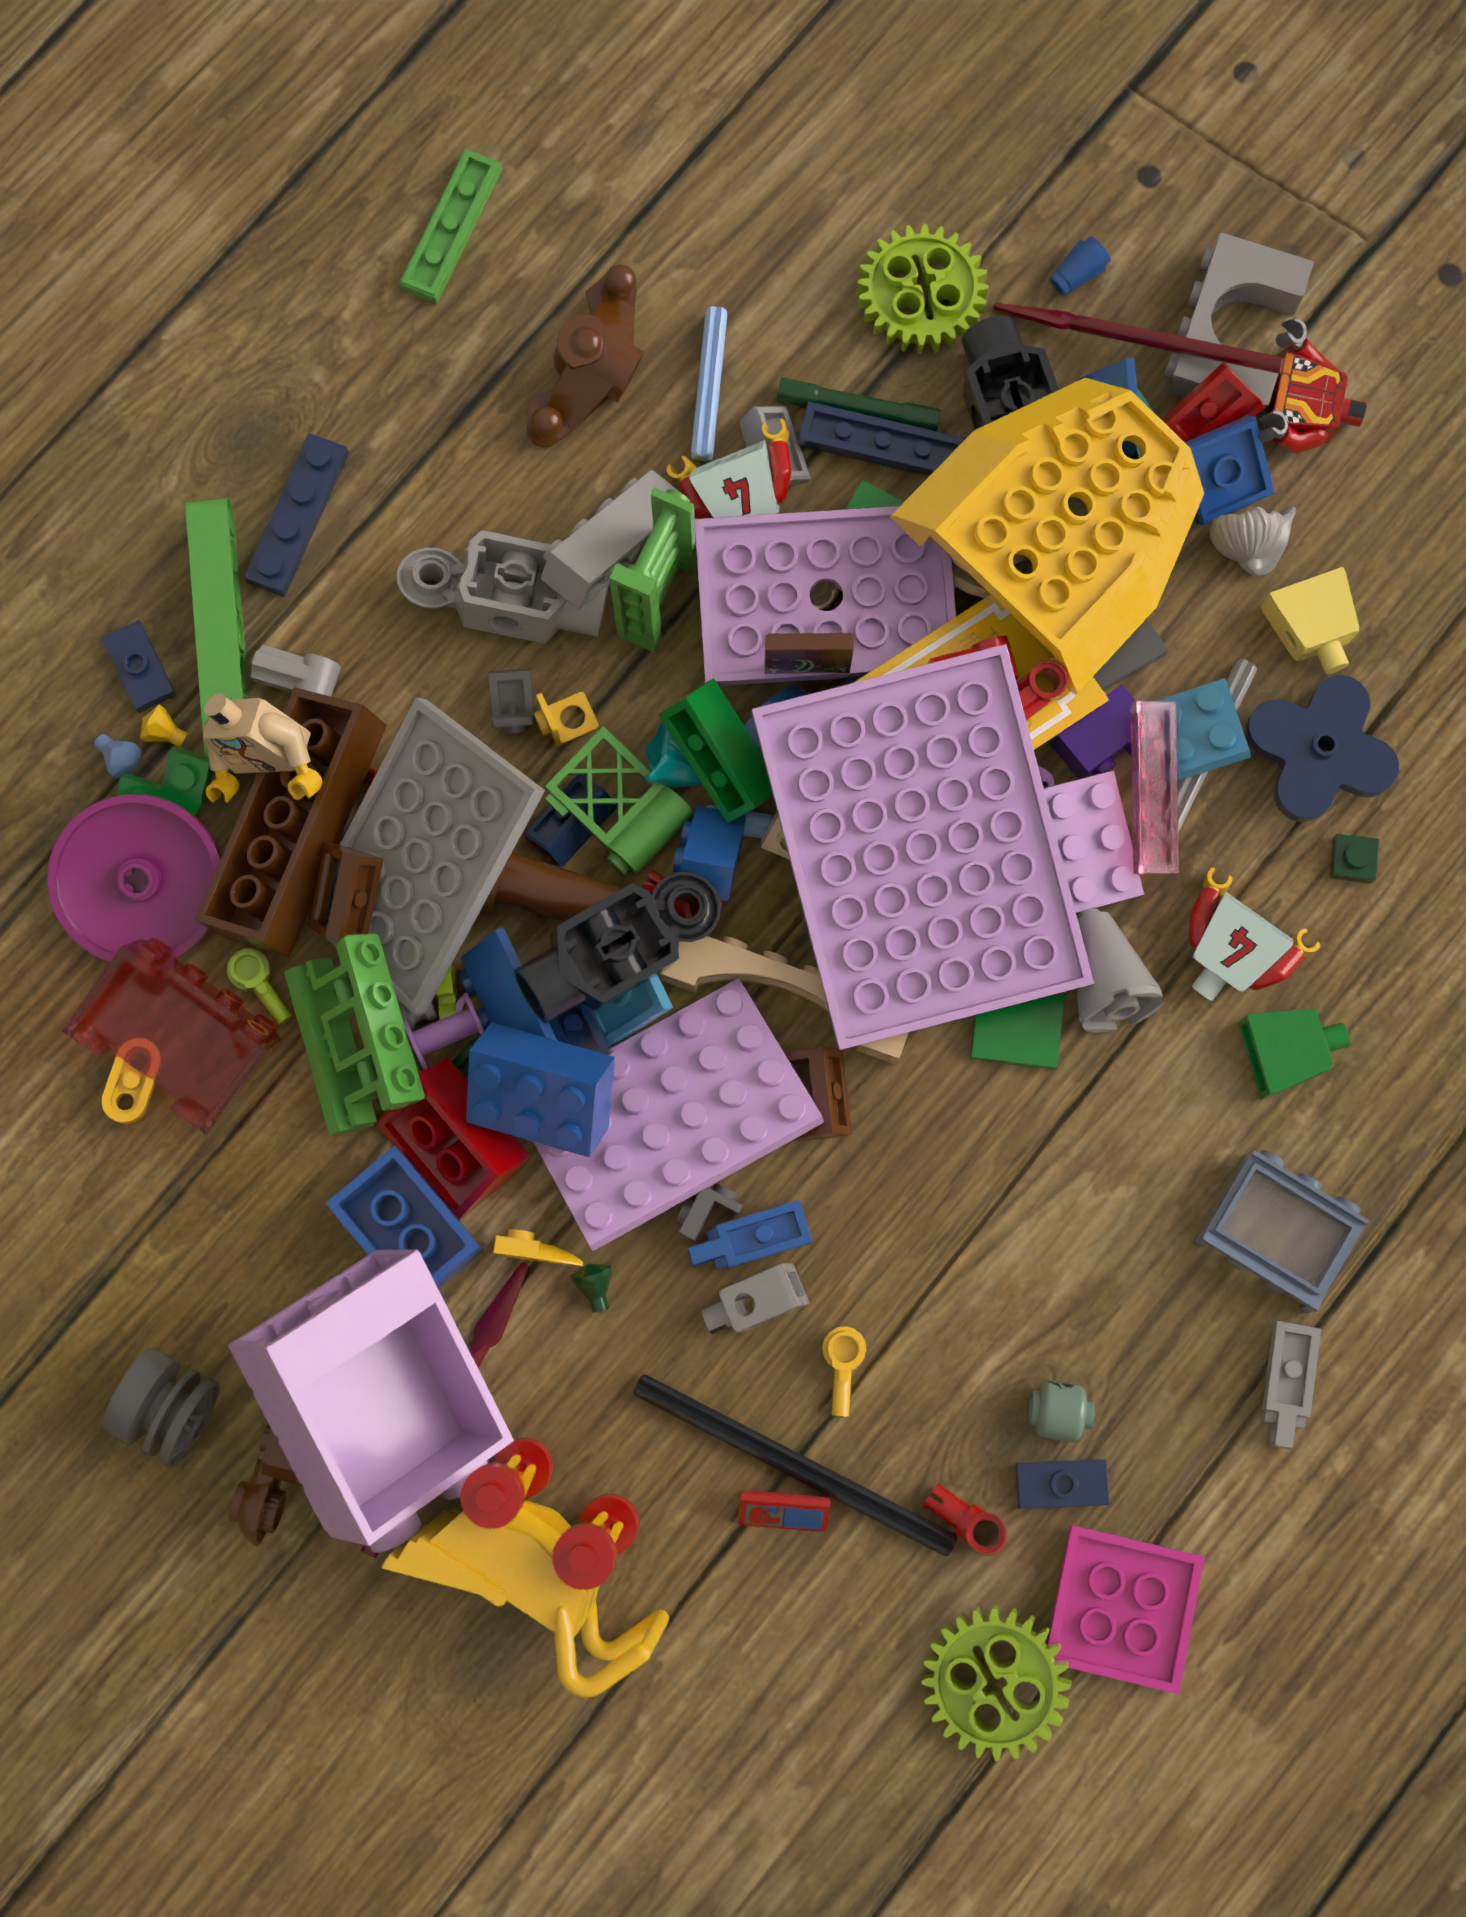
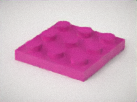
M1069 1525L1049 1625L1050 1631L1046 1640L1047 1646L1054 1643L1061 1644V1649L1054 1656V1660L1068 1661V1668L1179 1694L1205 1557Z

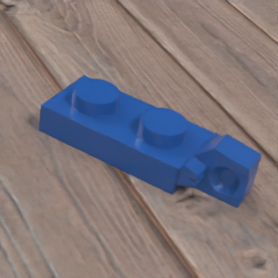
M800 1200L716 1225L715 1229L706 1231L708 1242L689 1247L688 1254L692 1267L715 1261L717 1270L726 1267L730 1269L811 1244L813 1241Z

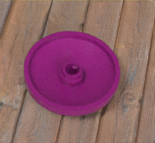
M146 794L114 796L99 801L81 811L67 824L59 835L53 847L48 865L47 883L50 902L58 921L66 933L91 954L103 960L121 965L145 966L158 964L181 955L196 944L209 930L196 922L195 917L220 862L221 855L217 844L207 828L197 817L182 806L170 800Z

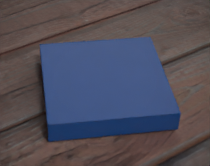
M1246 415L1185 442L1191 448L1204 490L1203 498L1194 517L1197 524L1205 525L1220 515L1230 514L1275 494L1255 416Z

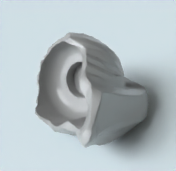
M1290 506L1280 513L1277 511L1267 513L1263 508L1255 507L1253 510L1239 515H1220L1213 519L1210 525V539L1214 547L1222 555L1238 562L1240 567L1248 574L1256 577L1267 575L1276 567L1287 546L1296 507Z

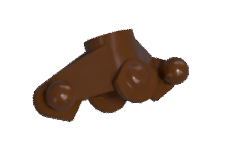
M619 264L611 267L601 279L585 291L591 314L576 315L568 319L560 328L553 355L554 368L560 377L555 390L532 396L529 400L527 435L536 446L547 448L556 445L608 399L619 403L644 353L643 350L634 346L637 280L634 271L629 266Z

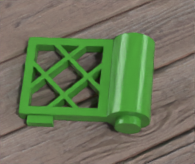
M604 726L544 787L550 793L544 800L562 817L569 812L601 842L610 853L606 860L623 876L628 872L637 876L683 828L684 821H689L694 816V812L676 792L663 784L648 783L651 787L641 798H622V774H638L645 780V776L650 771ZM601 740L615 751L616 768L592 769L591 751ZM586 757V769H574ZM621 758H622L631 768H622ZM568 775H586L587 799H570L557 786ZM592 775H616V798L592 799ZM617 804V823L607 833L593 822V805ZM623 804H634L623 816ZM577 805H587V815Z

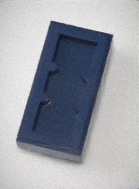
M139 620L101 638L138 713L176 696L174 688Z
M1106 1459L1015 1463L1019 1509L1109 1505Z

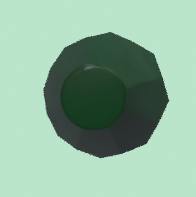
M589 1263L571 1275L572 1282L589 1299L592 1312H601L609 1308L606 1293L612 1276L611 1265Z

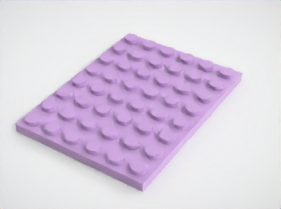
M1006 644L751 710L839 1050L1094 984Z

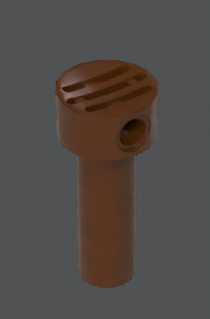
M513 849L479 913L491 916L497 901L565 922L622 888L515 853Z

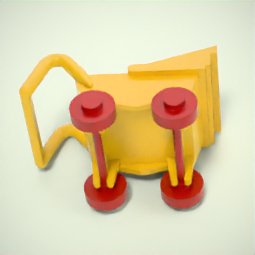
M528 1437L517 1438L497 1453L494 1463L478 1467L466 1478L460 1494L462 1513L455 1508L450 1512L444 1510L428 1525L422 1526L415 1535L395 1549L381 1568L479 1594L496 1606H502L508 1601L555 1633L557 1670L562 1685L576 1696L584 1698L594 1697L648 1661L669 1622V1616L664 1610H656L615 1640L606 1642L601 1639L596 1604L599 1586L612 1573L616 1565L617 1555L628 1549L638 1534L640 1523L637 1510L628 1499L621 1495L603 1494L594 1498L585 1507L579 1524L571 1527L555 1510L526 1501L525 1499L539 1494L550 1482L553 1474V1459L549 1450L538 1440ZM580 1629L582 1641L587 1651L600 1660L612 1661L591 1677H582L577 1672L574 1638Z

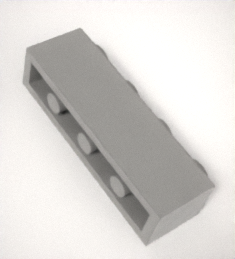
M653 470L649 471L639 480L636 478L631 479L623 488L620 496L615 500L611 498L605 500L594 517L589 521L586 518L582 519L573 528L567 539L563 542L557 539L550 545L543 557L546 564L540 579L580 610L610 584L609 578L617 563L629 568L630 565L637 562L653 529L650 497L653 488L655 487L664 492L667 490H678Z

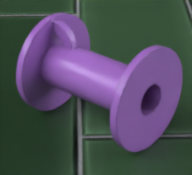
M467 992L457 1001L456 1014L414 1032L407 1018L403 1019L405 1029L423 1070L428 1069L424 1055L480 1032V1035H482L484 1032ZM467 1002L469 1008L463 1010L462 1007Z

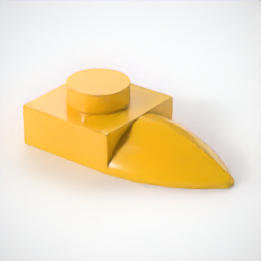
M508 1229L507 1237L496 1235L494 1254L497 1256L583 1266V1261L570 1252L556 1246L541 1243L540 1241H534L533 1232Z

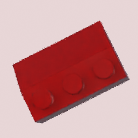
M447 1057L418 1073L425 1095L423 1100L408 1103V1106L404 1108L386 1110L375 1124L391 1144L404 1153L455 1216L462 1220L505 1184L527 1161L530 1154L515 1136L466 1122L468 1081Z

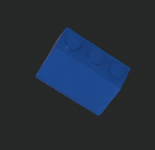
M504 927L492 932L460 957L465 970L458 974L468 995L471 996L477 993L483 1005V1008L476 1012L485 1030L490 1023H495L557 1041L549 1022L545 1024L535 1015L516 982L514 969L521 966V963Z

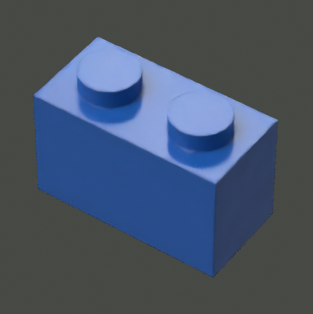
M696 806L692 822L684 821L680 846L685 847V849L677 847L673 873H696L706 878L712 884L720 900L729 901L742 848L747 815H742L727 823L719 810Z

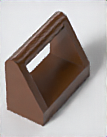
M324 842L307 926L322 936L338 942L347 935L368 934L384 858L340 844ZM339 859L341 860L334 891L329 920L327 921L326 917Z
M821 1046L784 1053L791 1065L809 1063L813 1102L824 1120V1123L790 1142L852 1135L843 1050Z

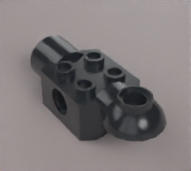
M1001 315L986 318L972 325L963 334L961 343L970 366L965 370L963 397L975 430L1059 390L1045 349L1024 345L1016 321L1012 317Z
M677 872L666 876L656 885L652 895L649 891L635 883L629 884L558 925L550 935L551 948L514 969L516 982L525 1000L535 1015L545 1024L580 1003L594 1011L599 1010L670 968L679 959V942H694L703 939L715 929L721 911V902L717 891L706 878L692 872ZM676 900L687 901L693 909L692 918L679 916L674 909V902Z

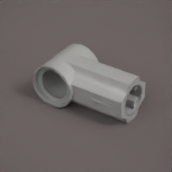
M262 645L256 651L253 658L250 677L253 682L290 693L293 692L295 687L332 696L341 666L335 661L320 655L306 654L305 657Z

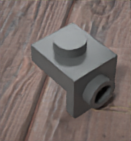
M531 668L489 671L488 679L492 710L491 727H501L502 733L527 731L526 725H533L535 721Z
M715 1183L712 1189L707 1187L700 1191L694 1202L686 1199L675 1221L682 1225L679 1235L695 1243L714 1205L738 1216L742 1209V1205L735 1202L738 1194Z

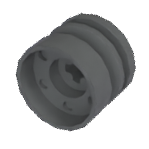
M148 1348L132 1364L119 1383L105 1411L101 1427L103 1432L126 1445L134 1444L147 1431L143 1445L144 1455L153 1457L160 1451L158 1456L159 1463L171 1468L185 1456L205 1430L217 1401L220 1386L219 1383L210 1378L204 1379L200 1383V1373L196 1370H189L175 1383L180 1367L179 1361L155 1348Z

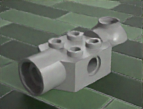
M481 530L469 541V546L465 549L464 564L452 553L440 548H422L412 551L407 555L397 569V584L403 596L412 604L424 609H439L445 606L457 609L463 627L546 644L560 629L598 637L609 588L608 585L578 610L540 579L546 564L543 557L550 544ZM428 580H434L438 582V584L428 585L424 582Z

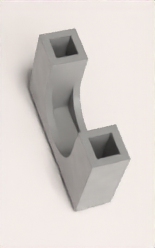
M1221 232L1215 247L1208 245L1206 247L1199 270L1205 271L1206 274L1203 283L1199 281L1194 283L1187 304L1193 306L1194 310L1191 318L1183 317L1177 335L1221 344L1214 334L1211 316L1219 308L1235 302H1249L1294 316L1303 298L1314 261ZM1172 352L1164 376L1171 378L1166 393L1185 398L1222 362ZM1226 363L1263 400L1266 407L1255 416L1256 421L1260 422V417L1263 416L1269 404L1278 374Z

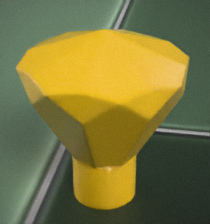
M159 704L142 718L140 740L145 742H170L181 748L188 733L176 727L164 707Z

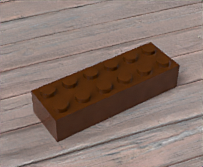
M295 687L283 713L311 733L307 744L311 761L307 765L308 768L319 773L322 778V786L311 798L305 795L300 800H296L288 790V783L297 776L296 771L257 773L195 917L196 922L222 937L290 958L311 908L324 842L338 843L387 727L382 720L362 704Z

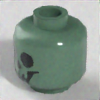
M1046 1380L1041 1384L1039 1390L1032 1389L1028 1407V1425L1034 1426L1040 1438L1073 1443L1080 1439L1084 1428L1092 1429L1095 1417V1403L1087 1402L1086 1391L1081 1385Z

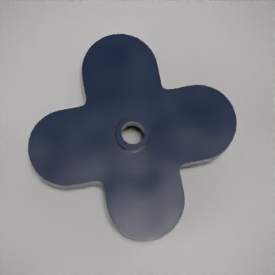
M1337 675L1325 679L1313 692L1307 708H1302L1279 699L1263 702L1253 711L1247 721L1246 737L1253 750L1261 756L1279 763L1281 771L1274 787V800L1278 809L1286 817L1294 821L1309 822L1319 818L1331 806L1338 789L1360 797H1375L1384 793L1397 779L1399 761L1395 751L1387 743L1363 732V726L1370 710V697L1366 688L1352 677ZM1318 744L1324 746L1327 752L1322 751L1318 747Z

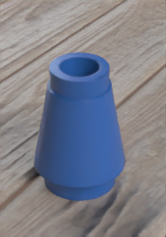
M1090 236L1085 241L1079 240L1055 270L1054 274L1049 277V281L1060 295L1065 296L1105 272V266L1111 261L1110 256L1103 245L1094 237Z

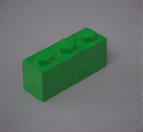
M714 678L689 692L658 714L727 823L754 810L773 795L763 755Z

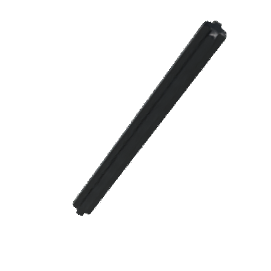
M642 1374L633 1390V1394L636 1397L943 1556H949L952 1552L957 1536L945 1528L646 1374Z

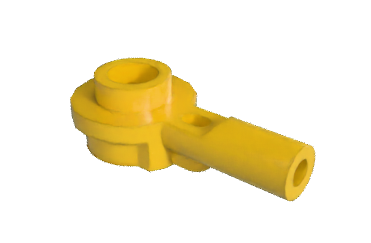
M841 1326L829 1331L824 1338L822 1350L827 1363L834 1368L831 1415L849 1416L852 1370L856 1369L863 1361L866 1354V1343L861 1333L857 1330Z

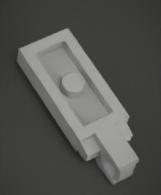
M1282 1321L1273 1322L1262 1410H1264L1263 1421L1271 1423L1269 1446L1293 1449L1295 1427L1305 1428L1306 1418L1311 1416L1321 1336L1320 1328Z

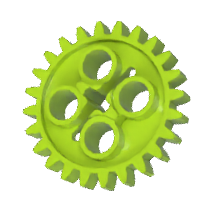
M923 224L920 234H915L912 227L907 225L905 237L902 238L896 231L892 230L890 233V244L878 239L876 245L877 253L868 250L866 254L867 264H861L859 277L861 279L857 281V293L861 295H859L858 307L867 308L864 311L863 320L864 322L876 320L873 329L875 335L885 330L888 332L886 344L890 345L896 338L901 339V351H905L911 342L916 343L918 354H922L924 344L930 343L936 353L939 351L940 341L942 340L952 348L955 345L956 334L962 337L969 328L968 325L972 326L979 322L980 315L978 313H984L987 301L983 298H987L989 285L984 284L987 270L978 269L982 257L980 255L969 257L972 244L969 242L959 247L957 245L958 233L953 234L949 239L943 238L944 228L941 226L935 235L929 234L927 224ZM912 258L919 260L922 287L921 285H916L918 270ZM933 263H939L943 265L945 269L936 270L931 268L929 265ZM894 271L903 272L906 276L903 278L893 277L890 273ZM923 291L928 293L927 308L932 320L926 318ZM948 299L955 303V305L946 307L938 301ZM909 307L916 313L906 315L901 313L899 309Z
M998 1605L993 1606L990 1618H985L981 1609L975 1607L972 1617L973 1622L971 1623L964 1615L959 1614L956 1617L958 1631L948 1625H945L941 1630L947 1643L934 1639L930 1645L939 1657L931 1656L926 1657L923 1665L935 1671L934 1674L926 1675L922 1679V1685L934 1688V1691L925 1697V1704H938L939 1709L931 1718L932 1721L938 1722L946 1719L949 1724L943 1736L947 1738L955 1732L960 1734L961 1738L958 1745L960 1750L964 1749L970 1741L975 1743L977 1758H980L985 1747L992 1748L995 1761H999L1003 1748H1008L1015 1760L1020 1755V1744L1022 1743L1028 1750L1034 1753L1037 1749L1036 1735L1047 1742L1052 1737L1047 1723L1059 1727L1062 1724L1063 1718L1054 1708L1068 1709L1070 1702L1065 1696L1059 1694L1061 1691L1069 1690L1072 1685L1071 1680L1059 1677V1674L1068 1669V1661L1054 1660V1656L1061 1649V1644L1054 1643L1047 1646L1044 1641L1050 1629L1046 1627L1037 1633L1031 1630L1034 1624V1616L1032 1615L1023 1624L1017 1622L1016 1608H1012L1006 1619L1001 1618ZM999 1640L1011 1643L1015 1648L1016 1657L1010 1661L998 1659L994 1655L992 1644ZM974 1646L981 1647L992 1675L996 1679L1001 1677L1006 1679L1002 1689L1003 1694L1011 1706L1019 1713L1020 1718H1012L1003 1694L997 1686L988 1687L987 1682L991 1676L990 1671L982 1659L975 1654ZM961 1662L968 1663L975 1669L977 1679L971 1683H963L955 1676L954 1666ZM1022 1682H1030L1038 1688L1040 1698L1034 1702H1026L1017 1695L1016 1686ZM983 1704H990L999 1711L1001 1720L995 1724H987L979 1718L977 1708Z

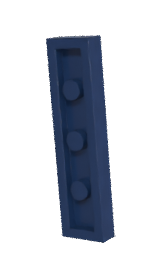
M808 402L798 445L930 476L966 438Z
M308 433L244 576L248 584L283 597L286 596L348 457L349 452L346 446Z

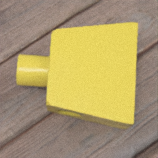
M1344 567L1269 593L1261 609L1295 661H1302L1317 655L1326 675L1338 672L1349 665L1342 646L1350 643L1359 632V624Z

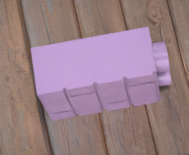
M376 1250L344 1270L342 1274L336 1275L228 1345L249 1387L253 1389V1395L274 1435L278 1437V1442L298 1481L303 1485V1490L324 1530L332 1538L370 1546L373 1552L390 1550L410 1539L418 1532L422 1525L416 1511L441 1493L448 1500L459 1498L466 1478L478 1467L488 1464L487 1460L514 1441L419 1250Z

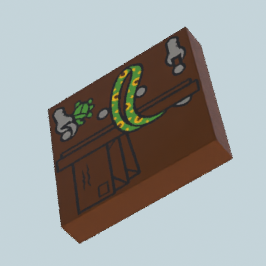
M768 633V635H765L764 674L850 673L854 652V634Z

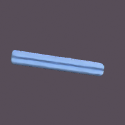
M710 306L705 312L691 445V457L696 461L708 462L713 458L727 325V310L723 307Z

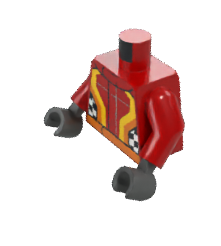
M1294 318L1282 322V327L1287 332L1278 334L1276 337L1277 346L1281 348L1290 346V352L1286 351L1283 356L1284 365L1281 374H1278L1268 414L1260 417V422L1265 423V429L1259 433V437L1264 442L1274 441L1291 453L1298 454L1330 442L1338 429L1339 423L1360 427L1366 411V402L1344 398L1348 376L1344 372L1339 371L1336 366L1314 347L1306 338L1307 328L1305 323L1299 318Z

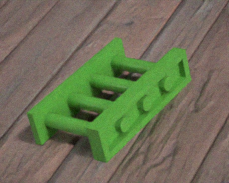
M654 487L650 494L653 519L651 534L636 564L630 565L627 568L617 563L609 580L618 637L656 653L662 641L660 619L662 602L678 570L681 569L694 575L697 562L694 504L690 503V500L678 491L667 490L664 492Z

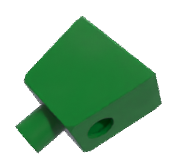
M1316 1009L1252 1013L1238 1021L1261 1100L1272 1097L1332 1069L1333 1061L1330 1052L1350 1046L1349 1034L1344 1023L1341 1022L1322 1027Z

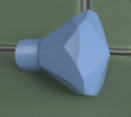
M106 734L99 735L94 742V746L104 755L107 772L114 778H121V776L127 773L130 774L140 762L142 750L135 743L113 741Z

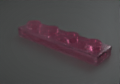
M1132 702L1133 874L1179 873L1176 702Z

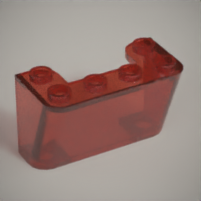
M151 937L149 941L139 939L125 944L119 948L64 1026L62 1032L97 1057L112 1051L142 1074L154 1080L156 1084L178 1099L171 1106L170 1110L206 1135L213 1130L281 1041L280 1036L276 1033L279 1027L268 1017L262 1014L254 1016L243 1008L244 1002L230 990L225 988L218 990L206 981L208 975L191 963L184 965L171 956L173 950L161 940Z

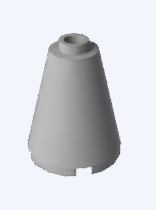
M1096 908L1087 909L1077 914L1094 981L1092 985L1076 988L1078 1015L1083 1029L1094 1033L1109 1032L1118 1029L1117 1021L1129 1018L1131 1025L1153 1015L1163 1006L1162 990L1108 912H1100Z

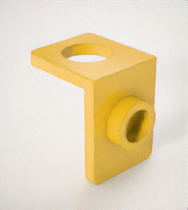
M584 692L576 693L551 705H547L542 693L536 695L540 710L533 713L542 735L550 734L556 748L599 729L598 721ZM569 707L580 708L585 714L584 723L576 729H569L561 723V714Z

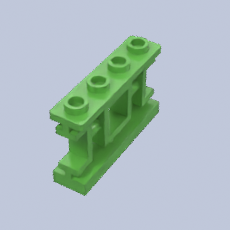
M377 934L347 935L340 939L339 943L335 945L341 965L335 969L332 959L325 958L309 960L306 962V965L293 966L284 972L329 1136L364 1131L374 1126L373 1123L377 1122L372 1100L379 1097L382 1111L404 1108L408 1106V1103L419 1102L425 1098L380 938ZM354 1015L356 1016L364 1044V1049L358 1052L348 1020Z

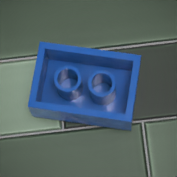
M490 1023L469 1051L466 1122L590 1158L609 1129L615 1057Z
M395 1145L326 1202L327 1206L368 1255L376 1250H419L438 1290L485 1251L410 1160Z

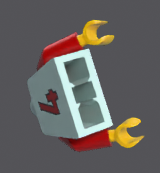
M780 418L782 429L775 435L769 434L766 422L762 424V432L766 442L769 444L768 449L764 440L697 468L686 456H682V460L685 462V469L680 474H677L676 469L671 464L667 466V473L679 482V491L690 500V503L694 504L695 517L705 519L779 513V504L788 495L792 473L789 449L786 443L789 431L783 419Z
M1211 868L1203 880V889L1190 911L1188 941L1195 949L1192 957L1205 966L1204 970L1192 984V987L1201 995L1213 1001L1226 983H1229L1238 991L1244 992L1247 988L1261 990L1285 981L1303 962L1304 958L1319 949V941L1306 948L1301 942V936L1307 932V929H1302L1290 938L1227 893L1232 883L1231 875L1228 876L1225 884H1216L1212 880V875L1216 868Z

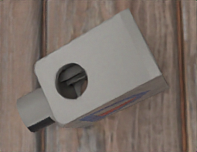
M781 1263L720 1290L719 1295L722 1301L703 1309L702 1315L711 1334L731 1326L735 1333H739L788 1314L810 1303L794 1264ZM748 1296H751L755 1302V1308L751 1312H747L744 1308V1299Z

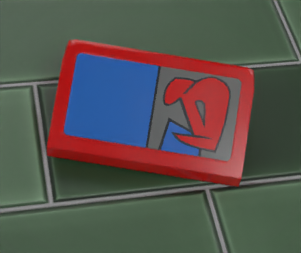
M743 1490V1492H740L738 1521L739 1524L744 1526L824 1532L828 1528L831 1500L827 1496Z

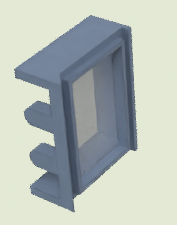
M1253 1150L1243 1157L1193 1243L1200 1248L1206 1245L1212 1247L1228 1257L1226 1262L1238 1270L1247 1269L1265 1280L1264 1286L1278 1294L1286 1293L1302 1303L1299 1309L1305 1313L1319 1311L1325 1294L1365 1225L1369 1223V1220L1359 1214L1361 1209L1350 1200L1340 1196L1334 1199L1320 1191L1323 1186L1314 1178L1303 1173H1299L1296 1176L1283 1168L1284 1161L1275 1154L1266 1150H1261L1260 1153Z

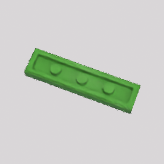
M464 149L399 282L401 291L436 305L438 304L502 172L501 162Z

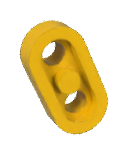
M134 1038L125 1042L117 1052L102 1095L104 1112L111 1120L117 1123H134L147 1110L162 1066L161 1054L151 1041L143 1038ZM138 1055H145L148 1058L147 1065L142 1069H135L132 1066L133 1059ZM125 1095L133 1097L134 1103L130 1109H119L118 1101L121 1097Z

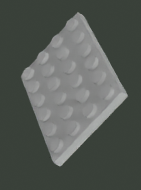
M415 698L340 844L384 858L368 934H377L379 936L397 1000L414 1014H425L545 792L539 785L435 705L422 698ZM339 859L326 917L327 921L329 920L334 891L341 860ZM309 910L308 915H307V917H306V919H305L307 922H308L310 910ZM326 938V939H328L333 945L339 943L338 941H335V940Z

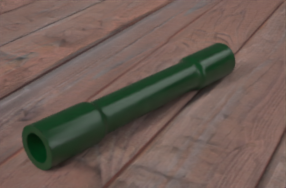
M781 377L777 394V402L806 408L808 402H813L932 431H937L941 409L908 402L898 403L823 388L814 383Z

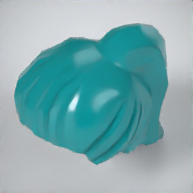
M661 721L656 735L645 747V753L649 759L647 763L651 769L645 776V781L669 787H686L702 784L668 729Z

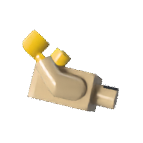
M221 693L210 697L204 709L209 718L204 724L203 740L207 745L210 770L215 771L216 778L206 788V795L211 802H215L222 795V792L226 803L237 794L240 784L234 775L228 773V769H231L235 774L296 771L297 776L288 783L289 793L296 800H300L305 795L311 798L319 791L322 786V778L319 773L308 768L307 765L311 761L307 750L311 733L306 728L260 698L229 700Z

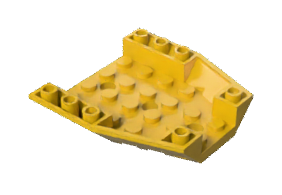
M1083 378L974 430L890 518L920 547L932 537L1054 655L1050 660L1059 663L1065 669L1068 679L1066 687L1076 695L1156 609L1201 503L1204 490L1191 448L1131 390ZM1129 441L1134 443L1139 448L1140 458H1128L1122 450V442ZM1075 497L1082 500L1087 508L1086 516L1073 514L1068 507V499ZM1015 555L1026 556L1032 563V573L1022 574L1017 571L1013 564V557Z

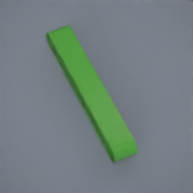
M229 497L186 503L202 731L205 722L209 718L204 709L210 697L221 693L229 700L249 699L236 529L233 507ZM203 740L204 755L208 757L207 745ZM228 769V773H234L231 769Z

